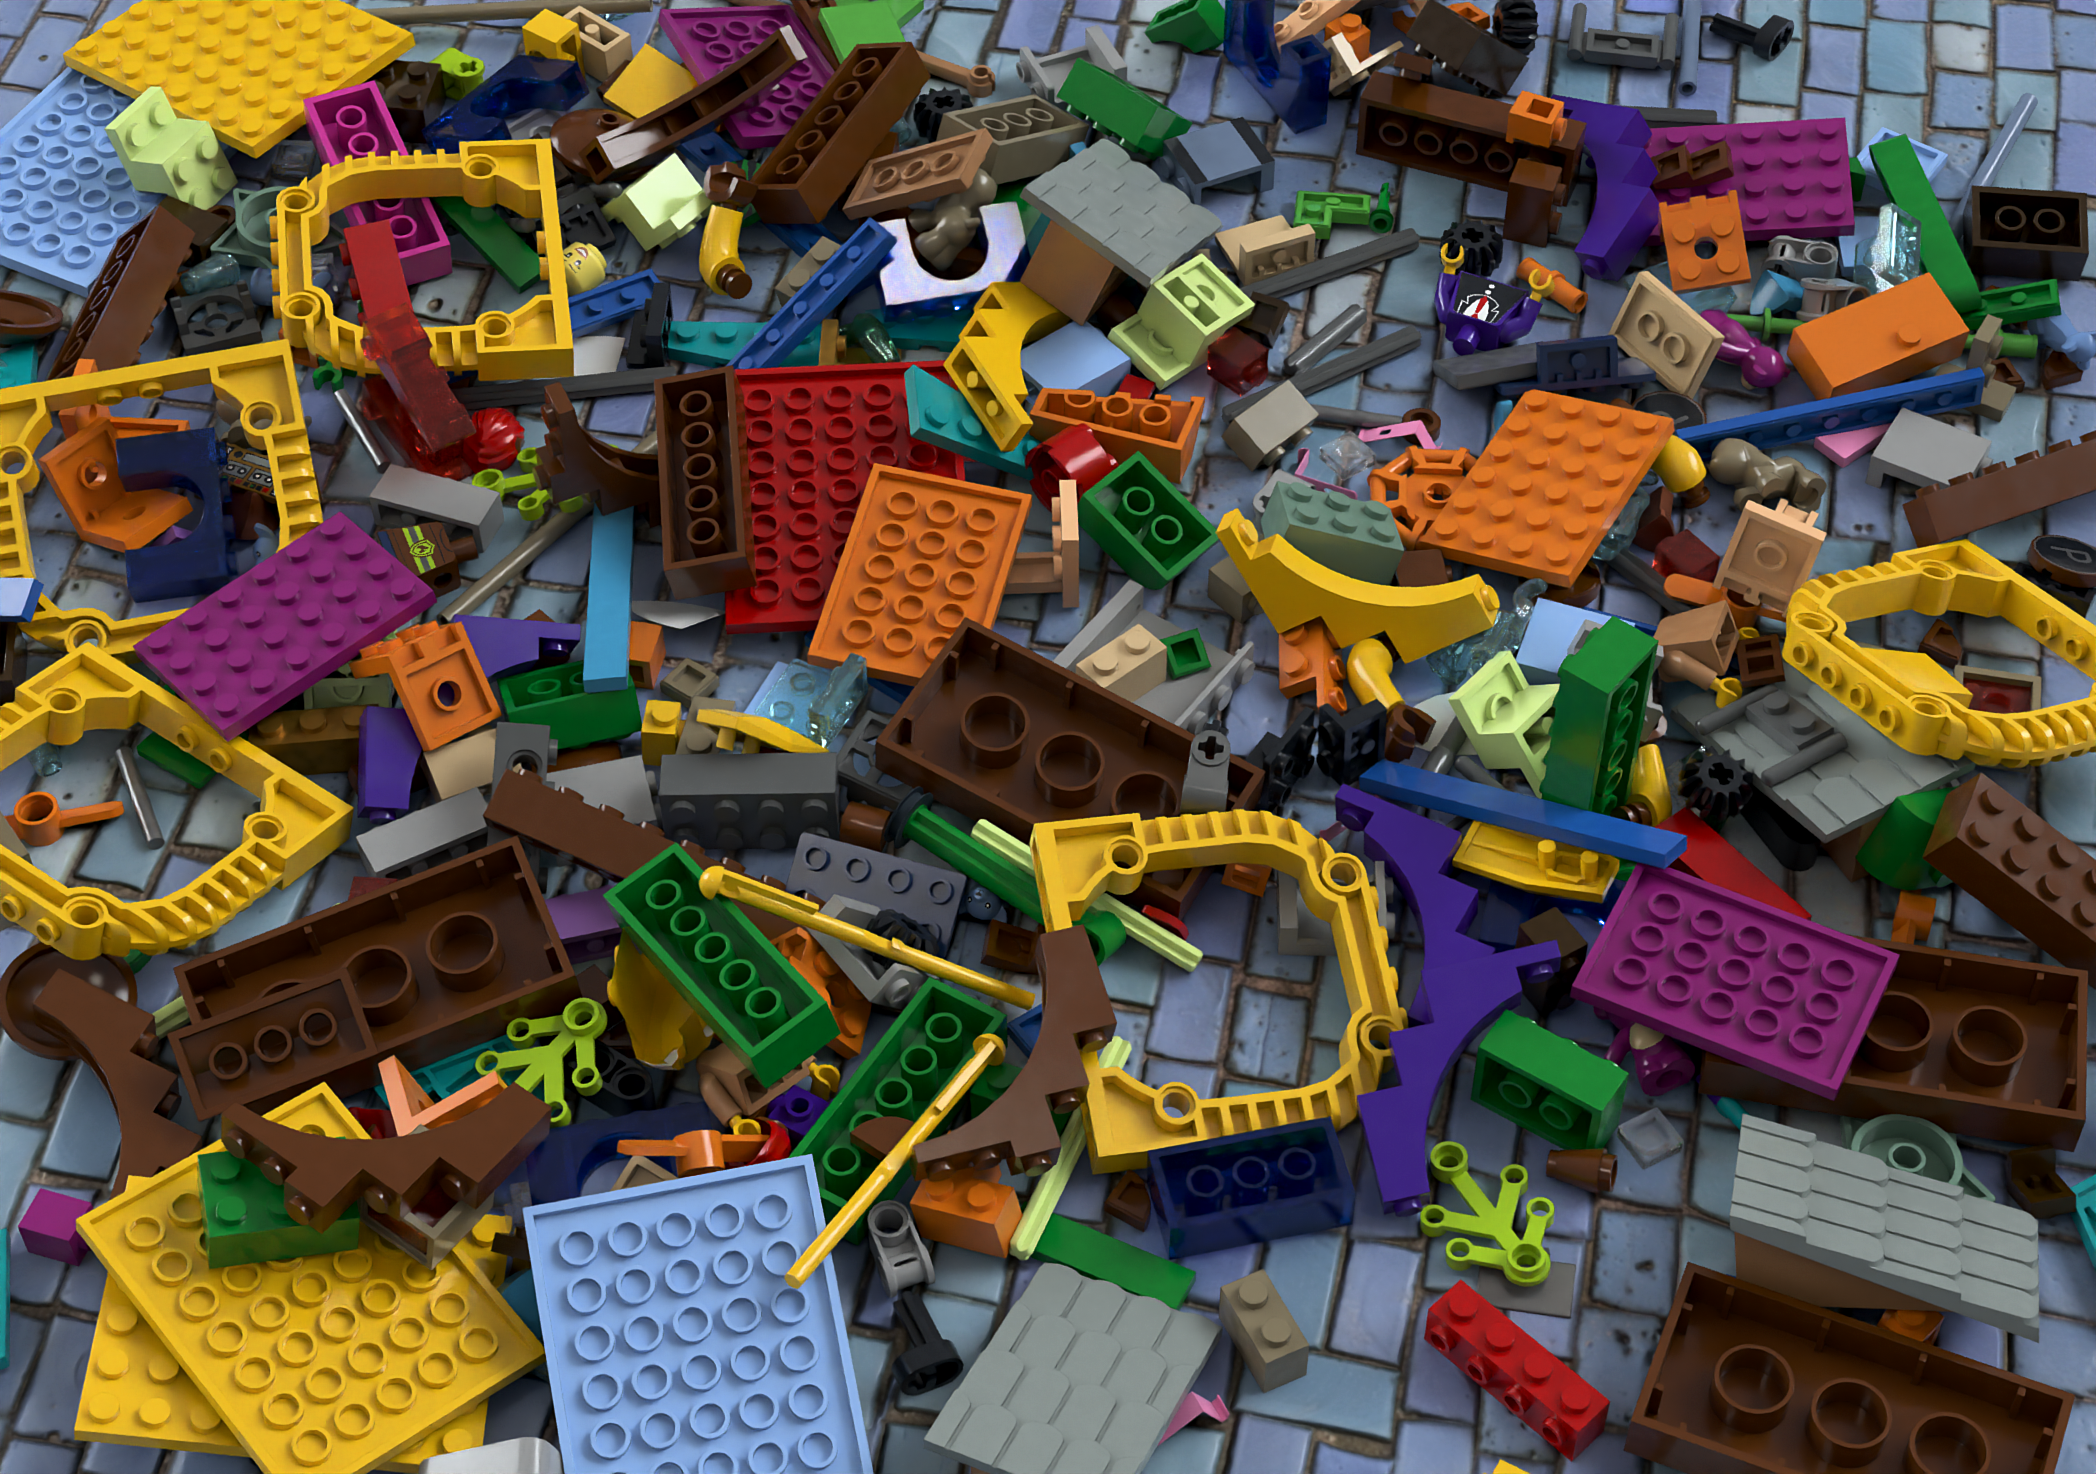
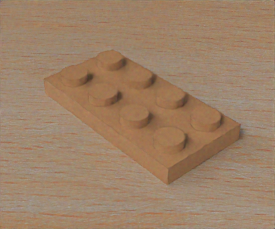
M983 128L869 160L842 210L849 220L865 216L869 218L876 216L880 212L891 209L900 210L910 204L921 201L930 202L940 196L951 193H963L972 185L973 178L979 166L985 160L993 138L988 130Z

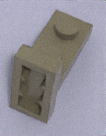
M1987 314L1973 338L1966 369L1946 362L1940 365L1934 376L1981 367L1985 375L1981 403L1962 409L2001 422L2015 397L2017 387L1993 379L1996 366L1992 365L1991 361L1997 358L2004 342V337L1999 336L2003 319Z

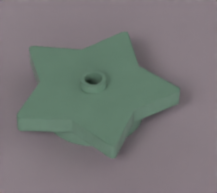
M288 186L269 187L259 191L240 188L233 189L235 222L210 247L211 259L218 262L255 266L263 269H279V265L272 266L270 242H278V239H271L269 216H277V195L282 190L288 188ZM330 219L328 235L322 242L311 247L312 263L341 256L338 244L345 243L344 232L340 226Z
M1889 1114L1872 1120L1840 1115L1839 1122L1843 1148L1877 1157L1888 1167L1963 1187L1964 1194L1995 1202L1996 1197L1963 1165V1158L1957 1146L1955 1133L1945 1132L1936 1124L1913 1116Z

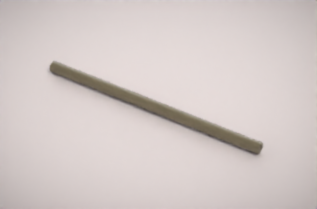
M525 0L360 10L394 25L527 19L534 18L544 9L563 17L579 5L595 15L653 12V0Z
M657 429L630 452L658 454ZM583 494L584 504L582 508L572 513H565L560 510L437 614L439 624H449L455 614H471L594 509V502L589 503L585 494Z

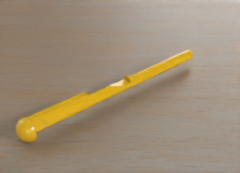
M722 866L709 867L700 877V891L709 900H712L716 893L1027 1011L1032 1008L1035 994L909 947L899 939L892 937L891 941L857 926L817 912L819 905L731 872Z
M986 1033L978 1036L973 1041V1049L976 1053L973 1058L966 1062L785 1274L784 1279L789 1286L798 1289L804 1284L910 1159L913 1146L927 1139L982 1074L988 1064L997 1066L1004 1061L1006 1047L1000 1037L995 1034Z

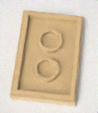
M1648 271L1638 273L1608 335L1617 337V345L1629 356L1637 357L1656 372V379L1669 391L1689 396L1691 399L1694 398L1725 336Z

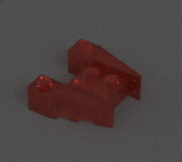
M407 302L364 320L363 338L360 339L362 351L369 361L375 360L386 379H382V374L363 382L362 399L359 400L364 416L368 421H375L380 431L410 468L443 478H451L458 482L472 476L474 472L463 457L464 438L476 433V428L463 403L459 404L446 382L450 378L444 366L436 368L431 360L430 348L433 345Z

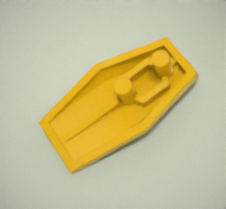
M699 709L696 721L718 735L715 747L732 751L734 742L739 741L744 742L741 754L759 753L761 745L794 753L829 752L828 749L766 717L722 709Z
M1474 820L1452 860V866L1531 894L1603 903L1619 870V859L1611 855Z

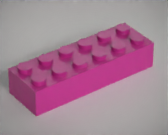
M375 81L303 99L306 128L323 165L330 163V167L345 162V156L351 154L353 159L368 157V152L375 151L376 157L391 156V151L397 150L399 156L409 155ZM429 197L376 199L353 203L343 208L350 227L389 219L407 286L452 273L450 242Z

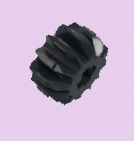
M1499 0L1495 5V13L1492 15L1493 25L1491 28L1493 29V34L1524 55H1529L1533 51L1535 40L1538 38V13L1535 11L1536 5L1534 1Z
M945 86L939 91L930 88L929 94L919 95L918 102L915 104V110H913V120L919 137L927 138L929 143L936 142L943 113L973 107L970 96L966 94L961 95L959 89L949 91Z
M1466 218L1463 224L1452 222L1450 229L1444 230L1440 241L1439 257L1441 258V249L1446 243H1448L1446 257L1449 259H1456L1459 256L1460 246L1464 250V262L1455 270V273L1464 271L1477 276L1481 274L1490 277L1492 271L1499 268L1503 256L1502 235L1496 233L1495 225L1484 226L1482 219L1477 223H1471Z
M1713 746L1706 749L1704 754L1696 751L1690 756L1686 765H1683L1679 772L1678 780L1681 783L1678 787V796L1687 798L1685 803L1686 810L1693 808L1700 810L1701 820L1709 814H1712L1718 823L1725 820L1727 815L1735 818L1736 815L1741 813L1744 805L1748 804L1752 797L1753 788L1750 786L1753 782L1754 773L1743 770L1745 759L1737 761L1731 759L1730 749L1723 752L1722 755H1719Z
M891 909L879 911L865 928V930L891 941L892 937L899 939L905 945L936 956L940 950L936 937L930 934L927 928L922 927L916 920L908 918L904 913H897ZM864 949L865 953L872 956V960L882 965L885 970H888L895 963L905 965Z

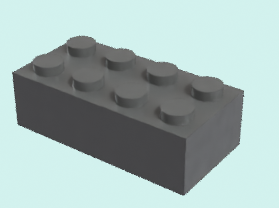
M837 752L662 755L659 800L665 832L664 837L668 840L680 844L683 839L693 842L705 850L723 849L728 851L737 849L778 850L797 848L803 832L840 841L841 804Z

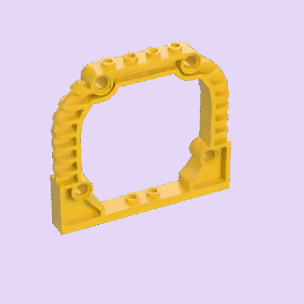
M550 139L459 142L460 153L445 154L444 149H437V154L422 155L421 150H414V155L399 156L397 150L391 151V156L377 157L375 156V151L368 152V157L353 159L351 154L345 156V162L330 167V163L324 164L322 172L314 176L308 183L306 176L299 186L288 187L282 190L276 199L277 216H269L271 239H278V242H270L272 266L279 265V269H271L273 292H280V295L272 296L274 319H282L284 339H288L289 344L294 347H308V350L315 357L317 353L324 359L332 362L334 369L341 371V367L357 371V376L366 378V373L382 374V379H390V374L405 373L406 378H414V373L430 372V377H438V372L454 371V376H462V371L478 370L479 381L574 377V348ZM461 196L464 198V201L474 207H489L497 203L517 212L524 218H541L543 231H536L538 254H545V257H539L540 280H548L549 295H536L524 306L510 314L502 311L485 312L476 319L475 324L464 326L402 329L359 327L334 316L333 303L330 296L323 289L313 286L311 247L322 242L328 235L330 227L329 216L353 203L376 199Z
M289 340L271 341L0 389V577L36 579L23 495L36 487L39 481L40 472L33 454L44 436L53 427L52 411L92 404L112 406L121 403L126 398L140 396L141 398L151 399L163 395L166 391L212 383L216 397L240 412V422L247 442L256 449L267 450L280 517L279 547L276 553L323 523L309 439ZM269 419L273 421L271 426L264 430L253 428L258 420ZM14 463L25 464L19 473H6L8 467ZM41 592L31 623L18 622V626L30 638L52 649L68 653L78 648L87 639L99 640L97 645L99 649L127 666L142 662L137 657L133 645L190 608L114 621L105 612L95 608H77L62 611Z
M1961 539L1893 553L1890 563H1877L1873 567L1869 565L1862 566L1854 571L1850 569L1843 570L1835 575L1832 573L1820 575L1817 579H1809L1793 593L1786 612V638L1782 650V658L1906 751L1924 756L1938 754L1955 761L1964 755L1972 762L1981 766L1994 767L2001 763L2008 768H2023L2027 764L2042 766L2050 761H2063L2069 756H2083L2088 751L2091 753L2096 752V682L2093 683L2088 698L2020 713L1999 714L1967 709L1943 693L1931 689L1916 688L1845 636L1847 630L1845 623L1904 610H1914L1931 616L1945 614L1947 610L1970 613L1986 618L2000 615L2096 681V626L1969 540Z
M88 641L16 687L15 701L12 703L7 702L0 706V772L46 742L62 746L71 745L82 737L83 731L94 729L127 730L137 722H140L178 746L181 750L210 766L214 771L221 773L261 799L260 812L248 816L244 821L241 845L186 887L161 899L124 903L112 894L99 888L85 886L67 888L0 844V913L7 920L17 923L37 936L42 943L52 946L74 960H91L102 953L126 957L130 953V949L139 950L149 956L165 954L172 947L184 950L194 946L197 940L201 938L207 939L215 934L220 926L226 925L235 919L237 913L248 909L253 905L254 900L265 896L273 886L281 891L349 840L354 807L242 737L236 736L227 742L186 702Z
M1233 809V811L1218 813L1217 811L1207 812V814H1183L1180 817L1171 818L1163 816L1141 821L1140 813L1034 824L1029 846L1046 933L1072 927L1071 921L1080 920L1089 906L1105 891L1117 895L1132 893L1139 887L1144 873L1229 863L1267 865L1298 880L1301 896L1306 907L1317 918L1330 923L1352 1016L1339 1044L1341 1068L1327 1080L1292 1090L1199 1099L1197 1093L1190 1086L1182 1082H1170L1155 1090L1134 1079L1118 1066L1100 1068L1097 1051L1084 1053L1082 1050H1078L1090 1083L1085 1102L1079 1107L1092 1175L1128 1171L1129 1169L1136 1170L1202 1162L1204 1154H1222L1236 1150H1255L1261 1147H1280L1286 1144L1309 1143L1337 1133L1359 1116L1357 1095L1375 1092L1382 1074L1387 1073L1393 1068L1394 1064L1389 1048V1033L1407 1029L1408 1018L1404 1007L1398 1006L1395 994L1398 991V976L1395 967H1389L1386 956L1389 944L1386 928L1379 926L1376 915L1379 908L1378 893L1375 886L1369 885L1366 869L1356 856L1340 852L1335 854L1333 848L1322 837L1317 839L1302 828L1299 822L1290 818L1286 820L1264 810L1256 812ZM1122 861L1129 864L1132 868H1120L1114 862ZM1332 879L1343 880L1348 886H1340ZM1370 1040L1382 1042L1387 1049L1379 1050L1370 1043ZM1174 1107L1179 1109L1183 1117L1173 1118L1163 1108Z

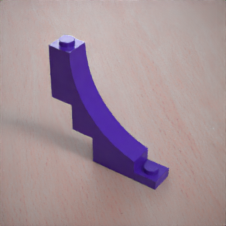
M1553 94L1551 99L1565 102L1563 117L1587 123L1583 153L1595 163L1597 172V197L1593 214L1574 252L1582 264L1583 271L1589 277L1596 280L1603 278L1618 282L1658 224L1659 202L1651 188H1649L1658 171L1645 148H1643L1652 136V132L1639 109Z
M455 614L449 624L462 622L489 684L496 682V679L529 672L539 659V651H542V654L548 657L565 656L574 650L581 639L580 624ZM443 682L438 688V698L443 705L450 706L454 700V690L448 683ZM367 706L359 718L357 818H370L369 822L372 824L385 825L400 819L409 809L411 783L422 747L404 706L403 708Z
M1342 784L1335 796L1336 820L1352 831H1363L1364 854L1374 863L1375 861H1384L1385 874L1388 877H1393V882L1407 901L1415 917L1422 938L1425 957L1423 970L1496 954V948L1465 936L1478 914V890L1449 878L1455 868L1452 866V860L1461 845L1462 833L1351 786ZM1420 984L1407 1013L1408 1028L1430 1023Z
M1557 940L1421 970L1420 985L1430 1023L1389 1033V1048L1399 1086L1357 1095L1358 1114L1384 1215L1395 1212L1396 1217H1407L1423 1210L1422 1206L1430 1204V1188L1425 1162V1143L1431 1111L1439 1089L1451 1067L1465 1048L1484 1029L1500 1018L1505 1009L1511 1011L1521 1005L1522 987L1520 980L1526 979L1528 983H1539L1553 977V973L1559 972L1561 954Z

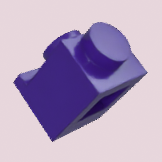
M793 1085L786 1095L782 1093L769 1102L766 1116L769 1119L778 1120L786 1126L789 1131L791 1149L794 1150L833 1099L827 1102Z

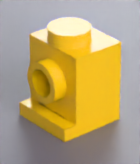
M647 699L641 728L642 760L644 765L661 766L662 755H675L686 720H682L681 702Z

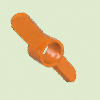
M1680 574L1668 576L1663 584L1664 594L1668 598L1694 606L1703 607L1727 600L1738 630L1743 627L1754 628L1758 615L1782 622L1787 620L1782 617V611L1764 605L1761 602L1759 606L1743 600L1745 595L1721 586L1719 590L1712 587L1713 583Z
M37 791L20 798L14 807V814L4 817L20 841L24 840L29 845L43 847L59 840L65 831V827L118 817L125 810L123 802L110 801L60 811L58 802L52 794ZM46 817V818H44V819H42V820H40V821L32 822L33 820H35V819H37V818Z
M1901 889L1891 929V941L1914 944V939L1927 942L1937 899L1922 896V889Z
M697 1130L680 1134L673 1140H619L617 1152L632 1156H675L678 1178H685L725 1170L724 1162L752 1161L761 1151L770 1135L720 1134L716 1130Z

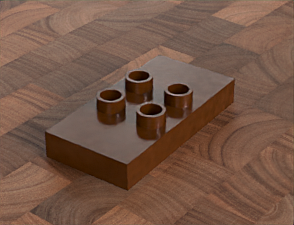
M965 617L876 740L875 768L912 788L922 787L924 794L930 792L936 801L976 822L980 819L987 820L1029 846L1035 823L1140 813L1141 821L1163 816L1166 818L1180 817L1183 815L1180 814L1184 777L1187 774L1191 744L1196 735ZM1231 753L1227 775L1229 785L1225 812L1233 811V809L1253 811L1261 798L1266 771ZM1205 756L1206 759H1213L1212 756ZM1114 862L1120 868H1132L1125 862ZM1217 865L1144 873L1139 887L1132 893L1114 895L1126 899L1127 902L1140 909H1143L1144 905H1150L1182 921Z
M517 835L173 968L191 1023L194 1024L347 967L379 1055L244 1105L245 1108L260 1116L265 1115L322 1082H325L338 1099L341 1100L383 1083L378 1064L393 1055L408 1072H412L507 1034L508 1025L517 1018L534 1020L551 1017L563 1012L571 1001L583 998L574 970Z
M1849 935L1897 953L1900 956L1897 967L1834 1101L1702 1049L1698 1093L1872 1120L1889 1114L1913 1116L1928 1120L1949 1133L2031 1146L2051 1144L2056 1150L2074 1152L2086 1122L2088 971Z
M1687 1262L1632 1415L1623 1451L1687 1474H2054L2075 1394Z

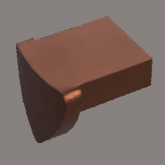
M1664 485L1633 504L1627 540L1650 552L1673 555L1676 546V532L1671 520L1674 495Z
M215 491L205 527L206 530L216 534L235 536L236 539L255 540L259 538L254 530L256 523L263 524L272 531L277 529L278 524L270 506L256 492L247 491L245 494Z

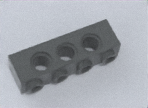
M497 722L491 798L505 769L507 768L512 771L517 764L522 762L534 765L537 769V775L544 779L543 785L555 789V782L546 781L548 765H556L558 739H550V725ZM489 827L487 847L511 837ZM520 841L522 848L527 850L531 856L529 865L542 894H546L548 868L540 867L541 850Z

